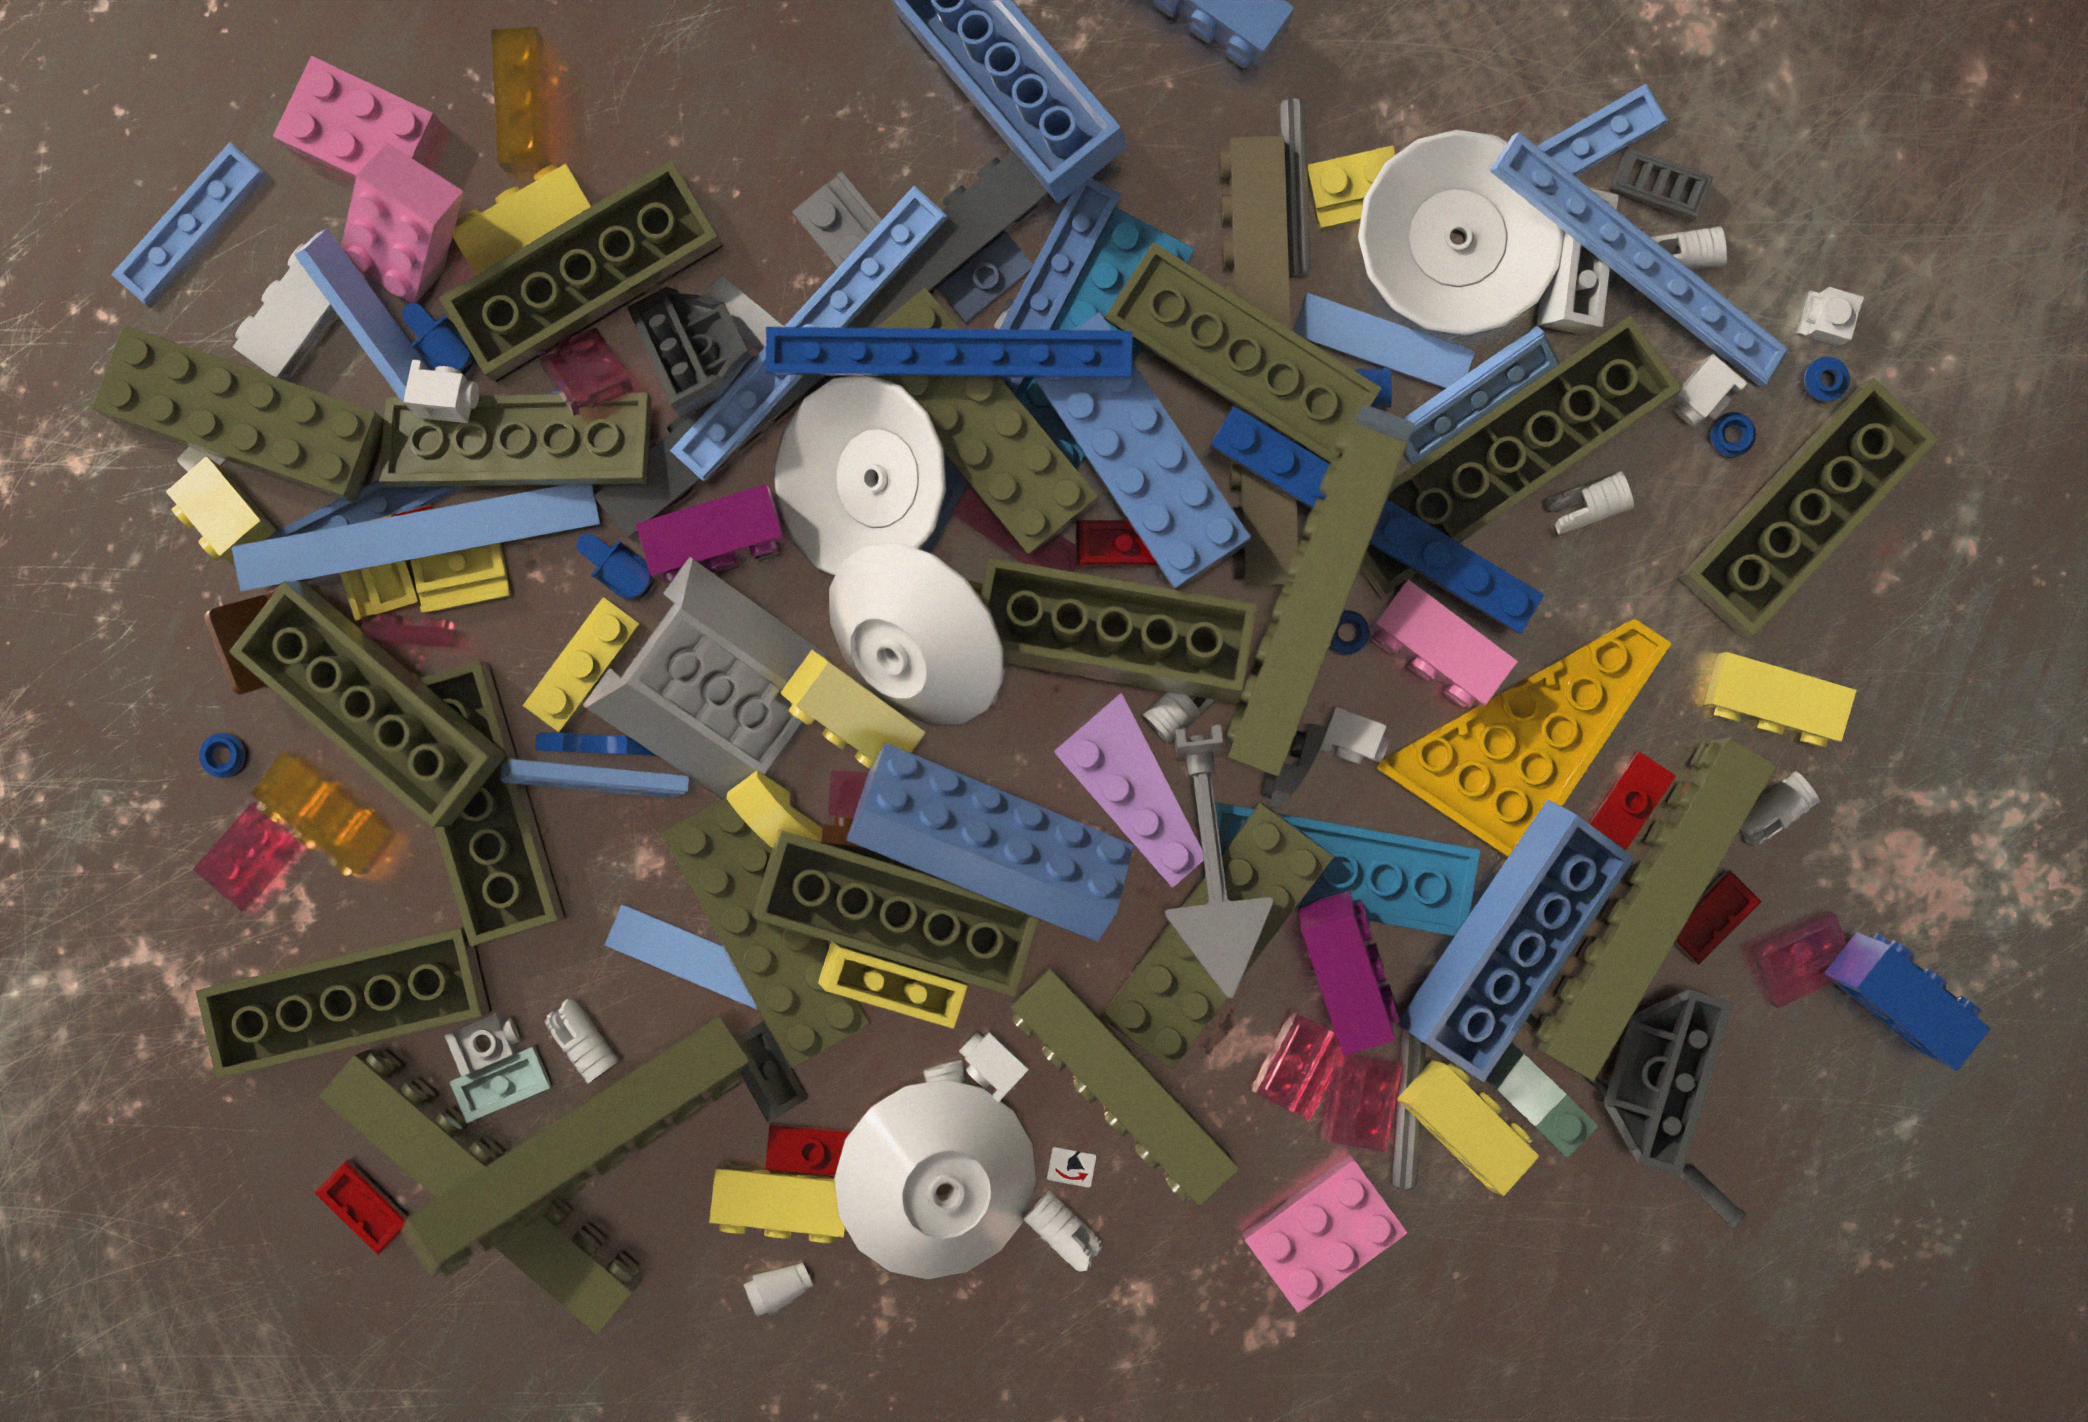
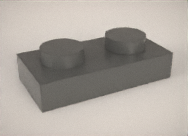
M764 1021L734 1038L749 1060V1063L741 1072L744 1077L743 1080L767 1123L807 1100L806 1095L786 1063Z

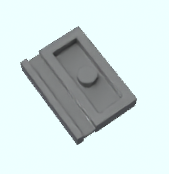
M842 171L836 175L837 177L822 186L792 211L793 216L837 269L882 221Z

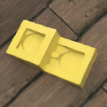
M755 771L727 792V800L735 811L770 847L773 848L778 829L819 842L822 841L823 828L791 807V793L760 771Z

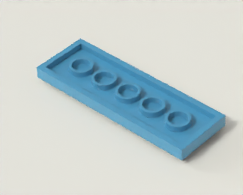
M1116 207L1051 330H1073L1099 312L1105 317L1153 242L1186 263L1189 262L1194 248ZM1108 323L1112 331H1120ZM1132 338V360L1135 363L1144 345ZM1025 377L1016 394L1017 399L1075 469L1078 470L1085 455L1035 380Z
M1215 802L1221 853L1254 809ZM1279 814L1334 856L1296 908L1350 890L1354 904L1362 901L1369 921L1455 936L1468 918L1480 849ZM1203 866V871H1202L1201 880H1202L1203 877L1205 876V867H1204V866Z

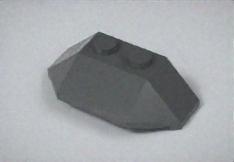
M665 287L627 307L668 400L680 417L693 411L701 410L710 402L722 397L751 357L724 302L695 294H680L677 289Z
M1686 989L1631 1016L1628 1021L1603 1105L1637 1163L1682 1176L1733 1002Z

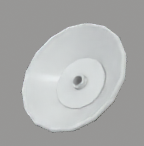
M1452 130L1417 139L1384 163L1364 197L1358 239L1367 275L1393 310L1426 330L1470 335L1506 326L1539 301L1559 268L1564 230L1490 172V169L1508 143L1496 135ZM1454 230H1460L1465 235V243L1462 245L1454 244L1450 239V233Z
M876 376L839 377L832 379L806 396L783 429L774 463L776 505L791 542L817 569L836 575L841 562L865 545L902 543L921 550L936 529L946 492L944 450L928 412L902 386ZM876 472L878 473V476H879V480H878L877 485H876V481H875Z
M902 543L865 545L841 562L829 588L830 624L843 658L864 686L900 714L930 725L964 724L988 710L1003 683V646L989 609L968 581L935 555Z
M949 1080L905 1086L870 1107L846 1138L834 1178L839 1218L858 1250L889 1272L923 1279H933L968 1272L999 1253L1024 1222L1023 1218L1028 1212L1036 1184L1032 1142L1015 1112L1003 1102H997L991 1097L992 1094L983 1088ZM946 1183L950 1185L949 1191L946 1194L936 1195V1190L941 1184Z

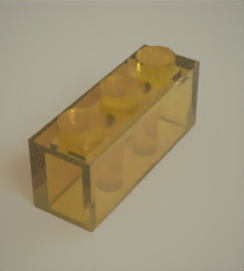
M536 27L491 29L497 163L506 173L540 171L550 165L544 38Z
M282 751L250 793L260 801L257 805L258 810L275 822L284 819L296 828L292 835L297 840L313 850L317 845L331 855L328 862L348 877L352 873L356 875L367 874L398 833L396 829L293 751Z

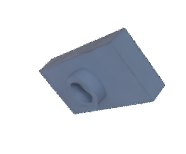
M1005 232L937 289L964 323L967 324L1026 276L1033 267V264L1009 234Z

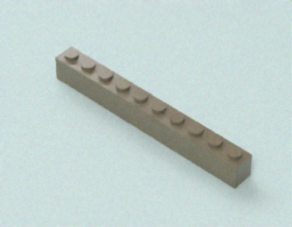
M1284 136L1230 137L1228 150L1220 151L1221 178L1229 177L1230 195H1222V221L1231 222V239L1223 240L1224 266H1232L1233 284H1225V288L1291 330ZM1237 406V408L1240 409L1241 411L1245 412L1246 414H1248V415H1250L1251 417L1255 418V419L1258 420L1259 422H1261V423H1263L1264 425L1268 426L1269 428L1273 429L1272 427H1270V426L1267 425L1266 423L1262 422L1261 420H1259V419L1256 418L1255 416L1251 415L1250 413H1248L1247 411H1245V410L1242 409L1241 407ZM1231 462L1232 489H1240V506L1232 507V510L1251 537V543L1244 547L1242 551L1234 554L1235 578H1243V588L1284 587L1286 580L1294 583L1295 579L1288 577L1287 574L1294 555L1298 550L1297 499L1236 462Z

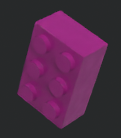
M767 484L635 524L651 576L669 583V585L689 557L703 567L708 568V570H712L713 573H717L738 566L736 558L751 554L752 557H755V560L764 559L781 553L779 545L789 543L776 505L774 492Z
M1349 890L1298 906L1301 932L1342 1055H1350L1395 1041L1393 1025L1400 1023L1397 1013L1398 1008L1390 984L1381 986V983L1387 980L1378 946L1376 943L1367 944V941L1373 940L1363 902L1354 904Z

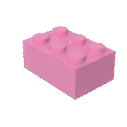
M311 56L273 137L283 146L355 179L356 175L386 143H389L423 165L442 122L434 113Z
M386 143L356 175L341 247L359 272L364 273L383 285L391 294L402 297L410 303H417L444 272L464 191L389 143Z
M1409 579L1396 588L1369 624V629L1375 633L1371 638L1375 644L1391 655L1394 652H1401L1411 660L1407 665L1410 670L1427 682L1430 679L1434 680L1436 678L1447 687L1443 694L1464 709L1466 706L1471 707V705L1473 707L1486 705L1518 662Z
M1350 1154L1242 1232L1248 1246L1297 1313H1300L1407 1234V1231Z

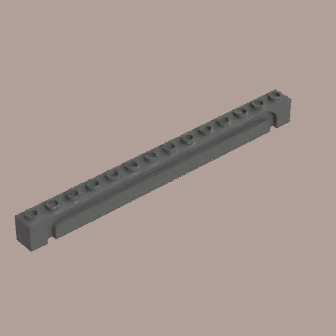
M1014 152L1002 161L998 157L993 158L978 171L977 175L980 179L967 190L963 185L956 188L943 200L942 203L946 207L942 211L948 216V219L847 328H876L923 288H926L933 295L938 291L937 288L1001 235L1005 232L1009 233L1052 196ZM756 355L753 356V357H751V358L747 361V363L744 365V367H743V368L741 369V371L738 373V376H739V375L746 369V367L757 357ZM803 375L709 478L801 404L806 396L823 386L835 375ZM716 400L710 402L692 416L687 414L683 417H677L667 427L670 434L658 444H655L653 440L649 441L647 484L597 485L601 490L594 495V498L630 540L634 541L639 537L636 523L662 516L704 483L670 450Z

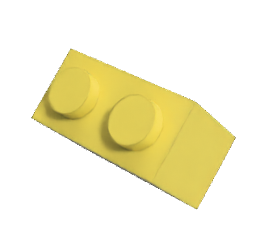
M207 456L166 491L177 504L172 508L173 513L189 529L193 526L197 528L203 536L198 541L199 544L216 561L222 557L235 565L232 546L264 541L276 531L224 467Z

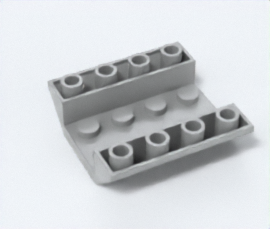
M689 557L663 593L675 604L624 675L621 676L609 668L583 706L723 799L727 796L728 791L758 770L765 775L801 725L802 721L788 711L793 703L780 694V692L811 650H814L823 658L826 657V653Z

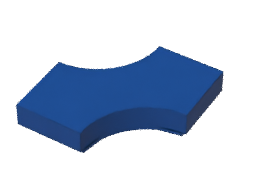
M539 733V735H536L535 750L657 756L629 736Z

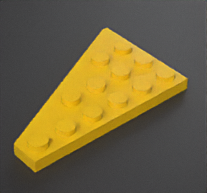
M1635 618L1631 619L1494 696L1486 705L1471 709L1384 758L1375 769L1508 858L1547 799L1563 806L1672 643Z

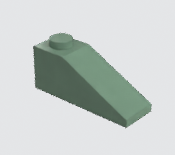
M1512 1042L1486 1079L1510 1105L1566 1158L1599 1127Z

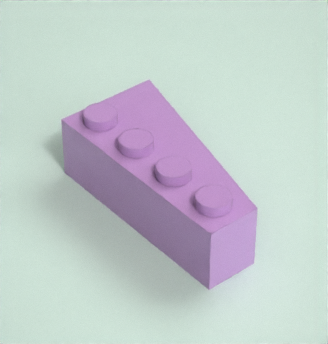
M1121 692L1053 753L1170 887L1173 888L1204 861L1203 852Z

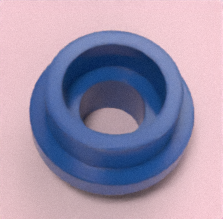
M1819 358L1813 361L1806 369L1804 375L1805 388L1818 401H1834L1843 396L1850 384L1849 371L1845 364L1836 358ZM1823 371H1829L1834 375L1835 383L1832 387L1825 386L1822 383L1821 374Z
M1729 412L1715 420L1711 427L1710 439L1713 447L1720 454L1727 457H1738L1747 453L1752 448L1756 439V430L1753 422L1746 415L1738 412ZM1728 427H1734L1738 430L1740 436L1737 443H1730L1725 438V431Z
M1343 610L1329 647L1343 655H1351L1362 650L1368 642L1370 633L1365 618L1355 611ZM1348 624L1354 628L1355 635L1351 641H1344L1339 637L1338 631L1341 625Z
M217 733L211 735L201 745L199 752L200 763L203 769L212 776L219 778L230 777L236 774L244 764V746L238 738L231 734ZM221 747H226L230 751V759L225 764H221L216 757L217 751Z

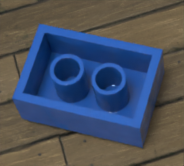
M1856 932L1825 971L1824 975L1921 1055L1958 1071L1991 1029L1978 1018L1982 1011L1965 997L1959 995L1957 998L1946 990L1949 985L1948 982L1929 968L1923 970L1912 961L1916 956L1897 941L1893 940L1890 942L1877 933L1871 938Z

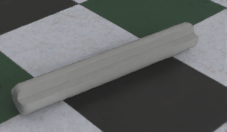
M1295 98L1282 101L1280 115L1281 136H1284L1289 275L1303 276L1309 274L1311 270L1306 114L1304 100Z
M1403 1028L1397 1098L1425 1068L1426 1044ZM1398 1101L1392 1184L1395 1188L1410 1190L1415 1189L1417 1186L1421 1123Z

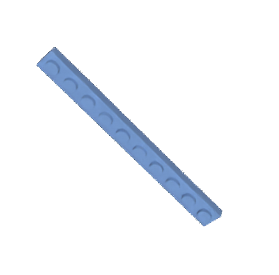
M1089 178L1071 193L1000 329L1051 330L1122 194L1092 178ZM1000 377L1015 396L1025 377ZM945 454V496L936 529L921 548L922 551L932 554L969 485Z

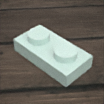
M535 1046L450 1081L466 1123L552 1087Z

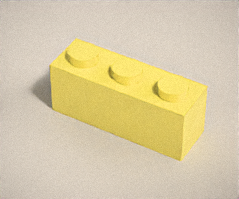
M566 163L559 168L557 164L543 168L534 175L535 182L521 190L518 186L512 187L495 198L497 204L482 213L480 209H475L457 220L458 227L454 228L452 237L475 276L592 206Z
M603 597L522 706L557 732L567 733L585 709L583 704L609 668L613 670L645 628V625L610 599Z
M814 650L810 651L780 692V694L793 703L788 710L791 714L809 727L815 720L826 727L821 735L842 750L847 744L853 746L858 750L854 758L868 769H871L884 743L911 753L926 733Z
M1730 652L1718 653L1703 705L1715 708L1714 716L1740 723L1742 716L1758 721L1757 729L1783 736L1784 729L1801 733L1799 741L1826 748L1827 742H1842L1857 690Z
M834 942L830 943L818 981L820 986L827 992L953 1029L967 989V985L963 981Z
M1432 1060L1396 1100L1489 1191L1505 1196L1539 1158V1155L1529 1146L1533 1141L1532 1138L1517 1124L1512 1123L1509 1126L1498 1116L1502 1111L1500 1106L1483 1092L1477 1095L1467 1085L1471 1080L1470 1077L1453 1062L1447 1065Z
M719 1164L715 1168L709 1223L720 1224L719 1230L722 1232L743 1234L746 1233L747 1227L764 1229V1236L773 1238H791V1232L808 1233L809 1241L818 1243H835L836 1237H844L847 1232L839 1218L835 1176L765 1170L762 1168Z

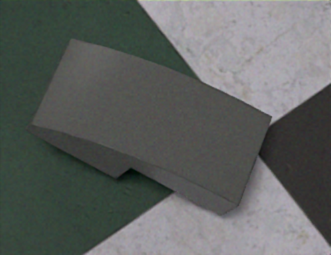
M1307 723L1304 732L1297 730L1290 756L1297 757L1296 765L1284 763L1279 777L1268 772L1266 774L1262 795L1269 797L1267 806L1279 808L1299 787L1316 759L1327 727Z

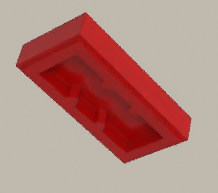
M1636 751L1588 823L1623 850H1627L1676 775L1642 752Z
M1726 870L1702 894L1674 943L1695 964L1699 965L1762 901L1731 870Z
M770 1123L765 1170L835 1176L845 1140L852 1131Z
M349 1159L345 1160L314 1192L377 1255L381 1254L401 1233L407 1216Z

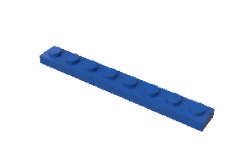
M766 327L765 373L767 375L1132 379V331Z
M1233 406L1209 447L1311 509L1314 508L1317 498L1325 500L1327 495L1319 493V489L1330 464ZM1386 499L1369 544L1518 635L1523 632L1543 599L1544 594Z

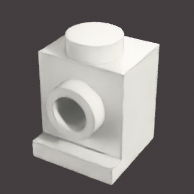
M1828 287L1820 293L1809 291L1796 334L1840 347L1852 339L1864 297L1832 287Z
M1712 354L1699 365L1681 386L1682 389L1675 393L1670 400L1678 406L1675 409L1678 416L1689 425L1696 427L1707 415L1715 419L1732 400L1726 395L1729 391L1734 395L1742 390L1747 382L1716 355Z
M412 360L403 401L417 418L468 423L471 409H475L478 404V383L468 381L462 372L455 368L438 366L435 368V371L428 370L422 361Z
M1332 707L1319 750L1329 752L1332 745L1338 747L1336 756L1360 765L1364 757L1380 763L1390 740L1389 737L1383 735L1386 725L1342 708Z
M501 1011L444 1035L461 1077L518 1053L515 1044L520 1042L519 1033L513 1020L510 1017L504 1019ZM479 1035L489 1037L491 1046L488 1051H481L477 1047L476 1039Z
M991 1030L984 1037L976 1032L959 1050L970 1064L966 1072L983 1088H986L990 1083L996 1088L992 1092L991 1097L997 1102L1029 1070V1066Z

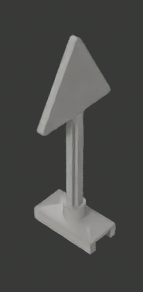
M1220 724L1212 725L1209 740H1207L1206 735H1195L1188 737L1189 742H1186L1185 729L1175 730L1174 749L1176 761H1187L1188 775L1193 777L1209 902L1206 905L1167 909L1165 917L1226 998L1231 999L1235 995L1273 905V899L1271 897L1229 901L1227 899L1211 775L1215 773L1214 757L1221 755L1223 745Z

